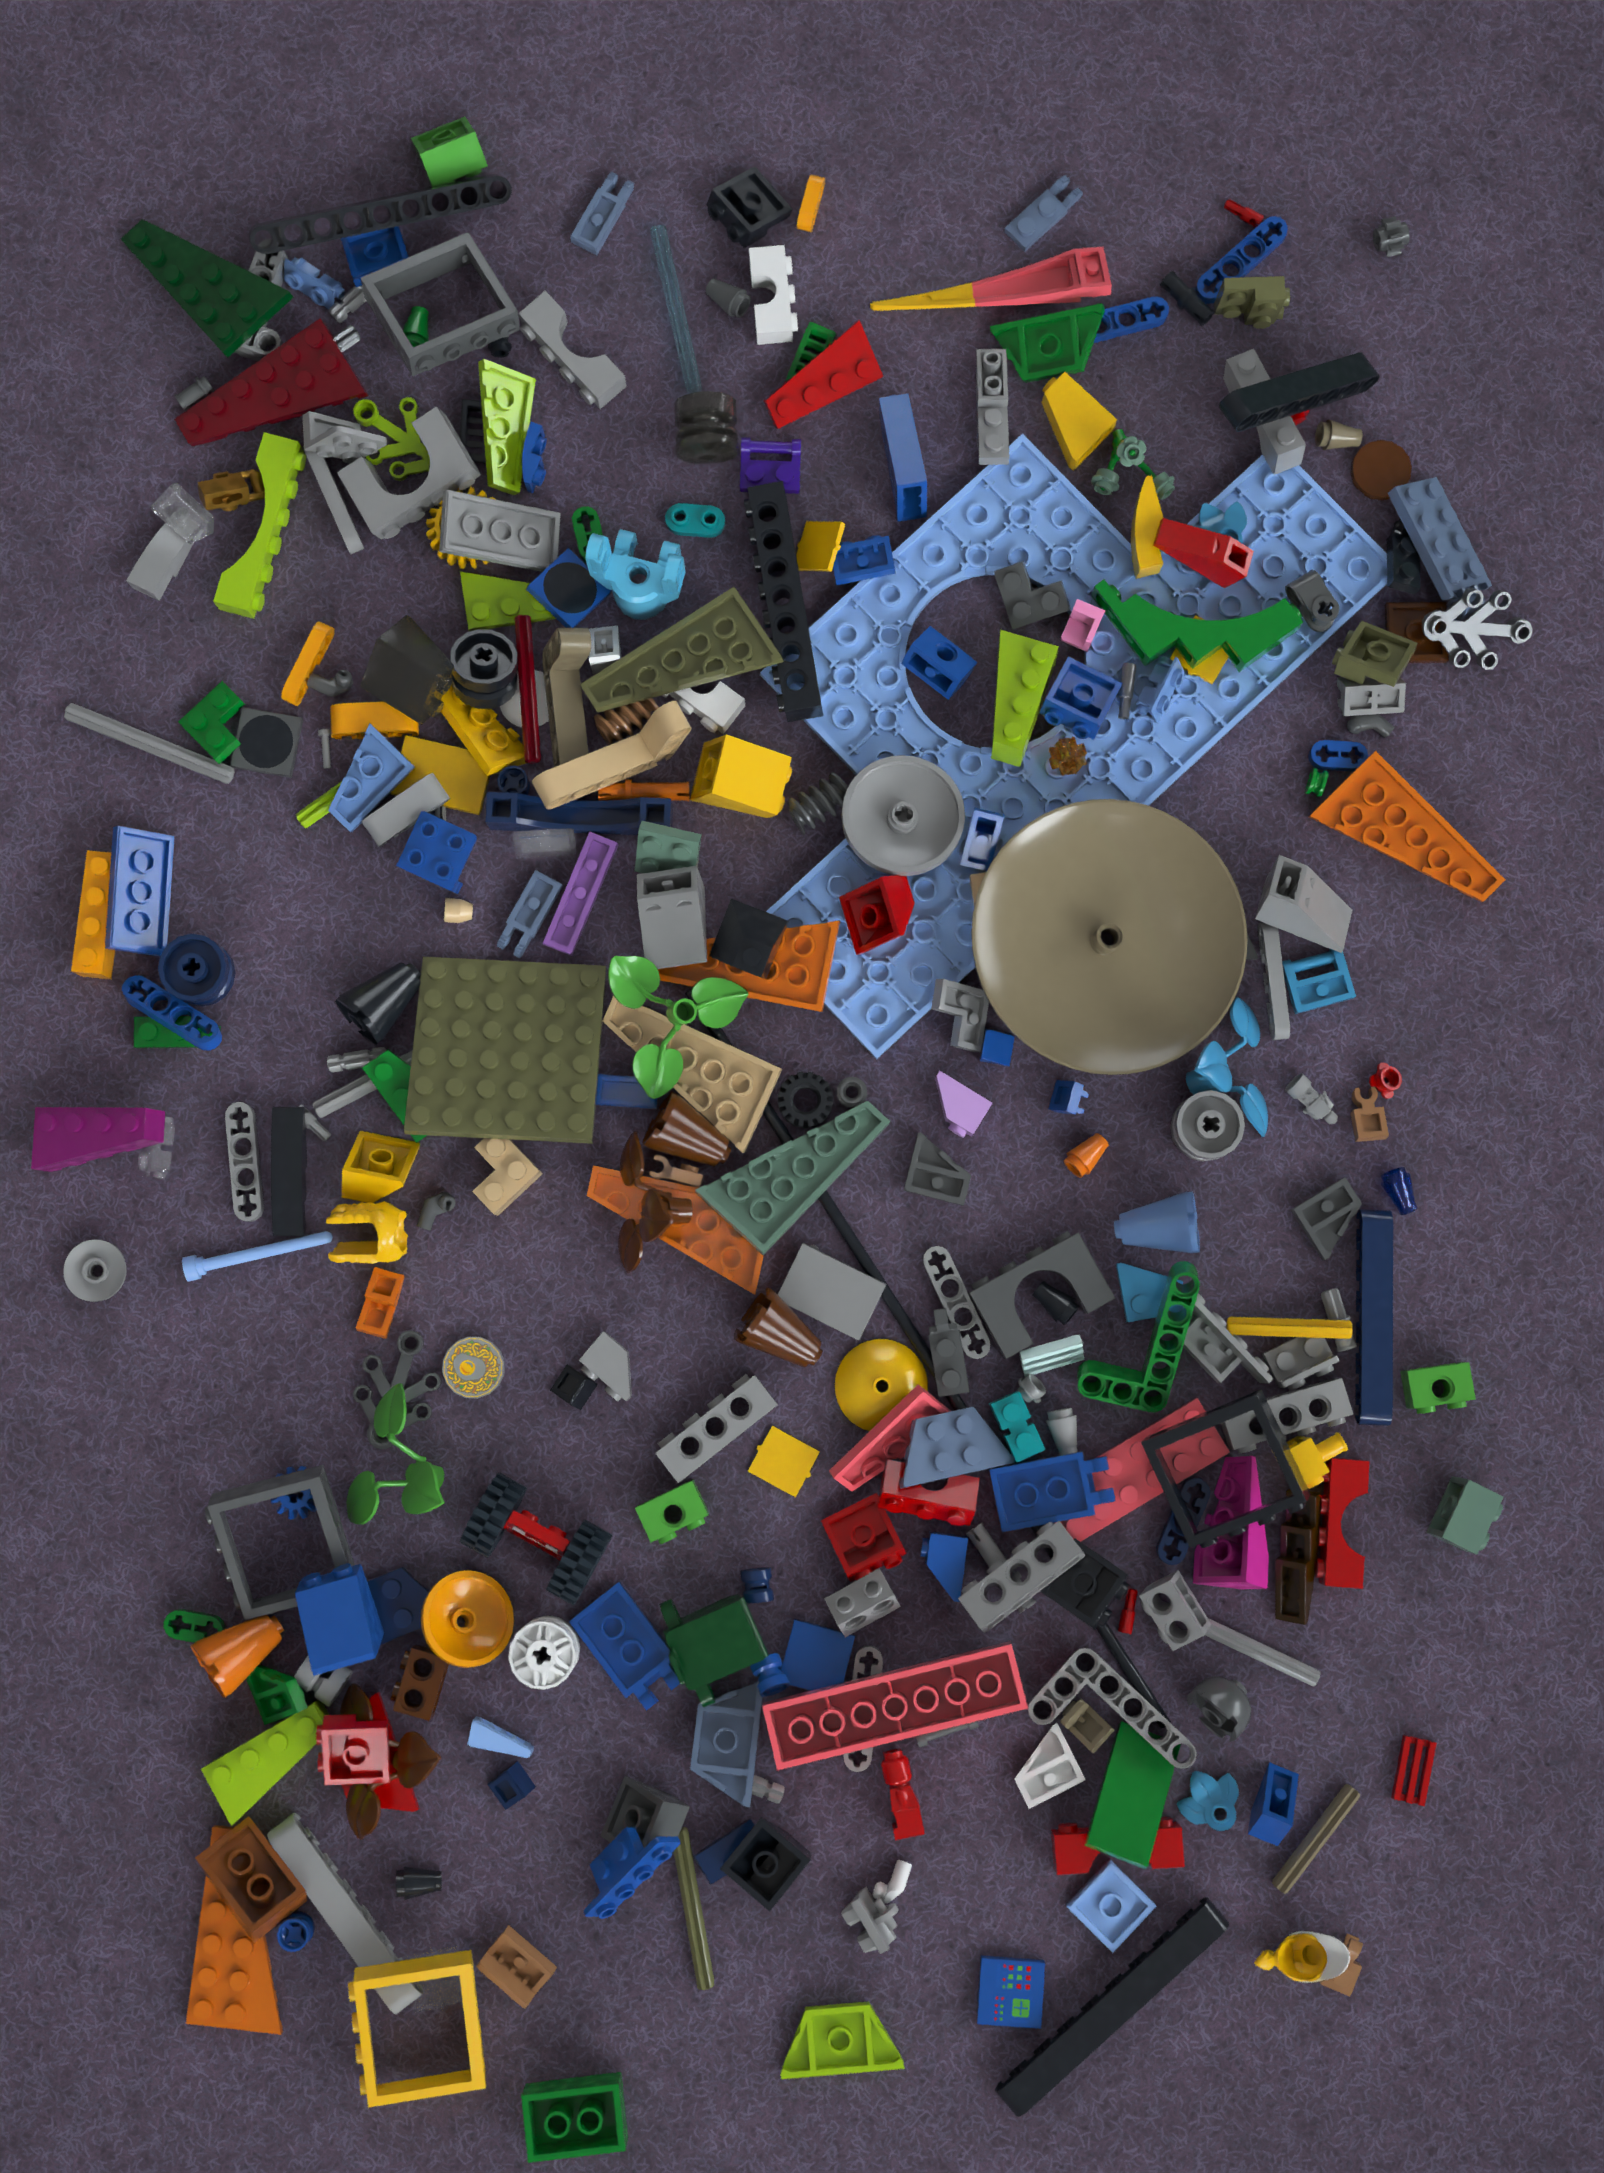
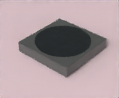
M242 707L236 735L241 744L233 751L230 766L235 769L292 778L303 719L296 716Z

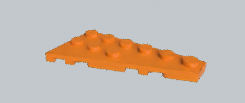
M593 1165L586 1196L625 1219H634L637 1225L641 1218L642 1199L647 1191L637 1188L634 1184L626 1186L620 1171ZM641 1176L640 1180L643 1184L663 1192H670L672 1198H689L693 1205V1214L689 1223H672L658 1238L756 1295L764 1255L755 1249L695 1193V1190L698 1189L697 1187Z
M214 1825L212 1827L210 1846L234 1827ZM206 1876L186 2024L281 2035L283 2028L279 2017L278 2001L273 1984L266 1935L254 1943Z

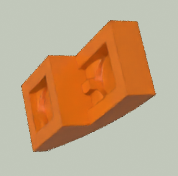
M374 1267L364 1295L365 1302L355 1327L357 1331L387 1339L403 1286L404 1275Z

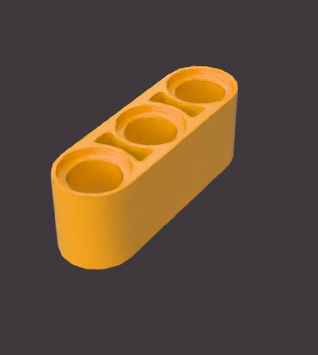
M413 701L340 703L330 706L331 737L333 739L342 740L344 736H352V739H363L369 723L385 738L402 737V734L419 735L418 703Z

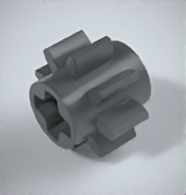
M1396 216L1381 219V225H1378V228L1373 231V242L1378 252H1386L1387 257L1401 254V249H1404V245H1408L1410 240L1406 222L1396 220Z

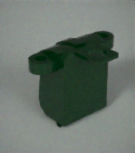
M739 1594L728 1596L684 1617H680L672 1599L659 1604L667 1624L663 1632L669 1646L668 1656L680 1684H685L688 1690H695L703 1707L716 1703L709 1683L764 1660L769 1656L744 1596L740 1597Z

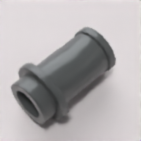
M205 376L200 379L196 377L195 383L179 394L174 395L185 411L215 391Z

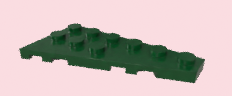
M143 219L121 238L124 244L227 358L293 298V295L288 290Z

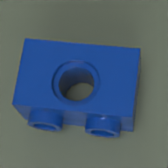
M931 626L911 644L901 662L902 665L948 700L968 680L978 663Z

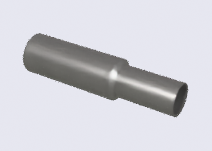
M1123 663L1121 683L1123 684L1119 692V719H1129L1136 673V664Z

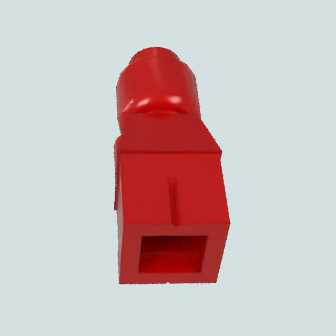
M900 1748L885 1751L881 1768L884 1782L889 1785L891 1809L896 1818V1822L892 1823L895 1840L923 1835L925 1832L920 1812V1803L910 1783L912 1772L909 1759L906 1755H903Z

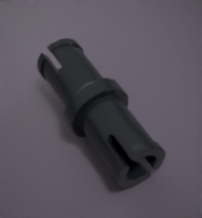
M1174 271L1169 272L1163 278L1160 286L1177 301V306L1181 310L1185 309L1200 326H1204L1209 322L1215 311L1197 295L1198 291L1194 287L1189 288Z

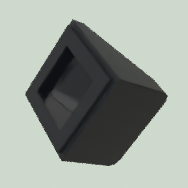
M567 1364L550 1391L571 1406L582 1410L598 1384Z

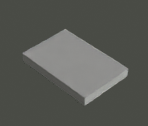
M802 1243L778 1295L788 1306L860 1340L887 1284Z

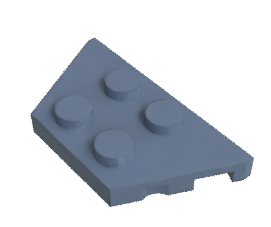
M974 1407L912 1420L909 1433L910 1444L906 1448L904 1457L906 1465L903 1478H900L899 1486L902 1489L1015 1463V1461Z
M759 1681L715 1698L716 1703L703 1707L701 1703L698 1704L690 1770L748 1808L751 1806L763 1700L757 1688Z

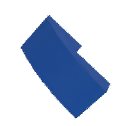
M531 421L524 441L522 473L527 492L533 494L535 487H540L546 476V469H544L540 456L545 450L547 438H544L545 434L542 425Z

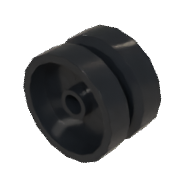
M485 629L467 632L455 641L451 648L450 667L451 684L456 696L463 703L479 709H492L502 706L509 701L515 694L518 683L517 651L513 642L504 634Z

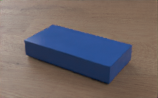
M598 1074L596 1105L657 1109L658 1098H649L637 1082L635 1076Z

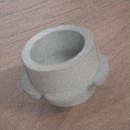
M1033 1374L1018 1380L1020 1386L1018 1391H1020L1023 1399L1029 1403L1032 1400L1035 1403H1040L1041 1397L1046 1394L1043 1383Z

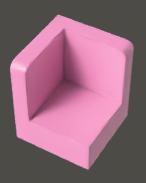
M1077 599L1062 633L1061 641L1088 652L1105 610Z

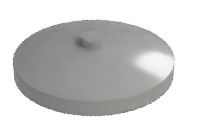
M906 755L890 756L869 764L852 780L843 801L842 827L850 847L867 865L890 875L913 876L936 868L953 853L964 829L965 807L957 785L940 767L919 757Z

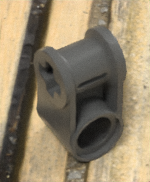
M1315 570L1307 572L1285 586L1288 599L1299 609L1302 617L1312 630L1323 632L1332 626L1334 619L1339 613V605L1325 586L1321 576Z

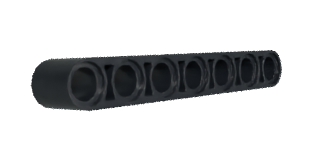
M1359 352L1234 390L1219 403V409L1235 431L1241 432L1361 394L1374 386L1379 380L1380 375L1365 355Z

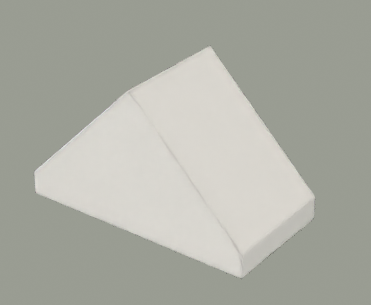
M618 626L589 629L591 635L589 662L593 674L599 673L622 658Z

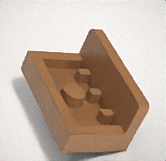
M509 1925L477 1964V1968L488 1979L493 1981L522 2008H526L535 1994L557 1969V1966Z

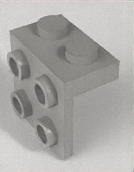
M311 411L303 414L304 450L315 452L319 457H336L342 459L344 463L350 464L361 456L366 457L377 453L379 449L387 445L386 437L361 431L360 424Z

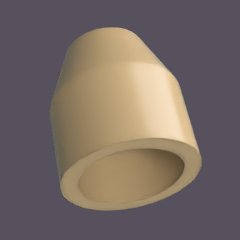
M445 898L444 922L462 923L472 919L473 904L462 899Z

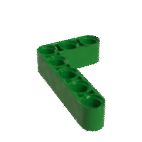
M1188 1261L1176 1262L1169 1271L1142 1371L1095 1360L1084 1361L1077 1369L1078 1389L1083 1396L1146 1412L1156 1413L1165 1408L1200 1287L1198 1272L1192 1263ZM1181 1276H1189L1192 1278V1280L1186 1284H1180L1177 1282V1279ZM1175 1304L1184 1307L1180 1312L1169 1311V1308ZM1166 1333H1172L1175 1335V1338L1165 1341L1161 1339V1336ZM1157 1362H1165L1168 1364L1165 1368L1157 1369L1153 1367V1365ZM1087 1376H1096L1099 1378L1096 1382L1089 1383L1084 1380ZM1126 1383L1129 1387L1119 1390L1115 1388V1385ZM1150 1390H1157L1160 1392L1157 1396L1149 1397L1145 1394Z

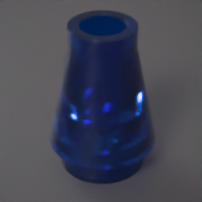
M1398 1167L1381 1175L1383 1180L1381 1186L1397 1207L1400 1215H1406L1418 1209L1415 1203L1411 1174L1406 1172L1405 1167Z

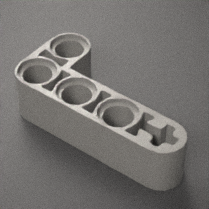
M269 238L263 240L259 244V246H268L271 242V239ZM285 250L270 254H261L256 251L249 272L281 287L284 281V260L288 259ZM267 321L235 352L240 356L259 361L272 352L265 351L267 346L274 344L276 347L273 350H275L283 342L277 332L266 328Z

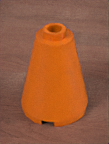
M263 1615L200 1639L190 1647L201 1667H204L209 1675L208 1678L222 1697H227L238 1688L282 1641L280 1633L284 1629L274 1615L270 1618L267 1615Z

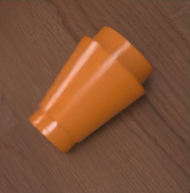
M1095 1133L1067 1152L1064 1164L1071 1173L1079 1178H1082L1085 1174L1089 1175L1109 1144L1102 1135Z

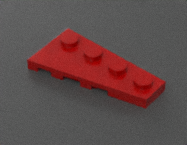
M860 320L853 323L848 330L832 341L827 348L811 359L806 366L764 400L776 429L884 377Z

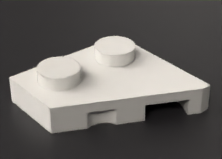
M1058 1723L1050 1728L1014 1778L1029 1809L1086 1780Z

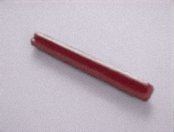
M518 615L514 620L524 759L526 763L535 764L541 761L531 617L529 615Z

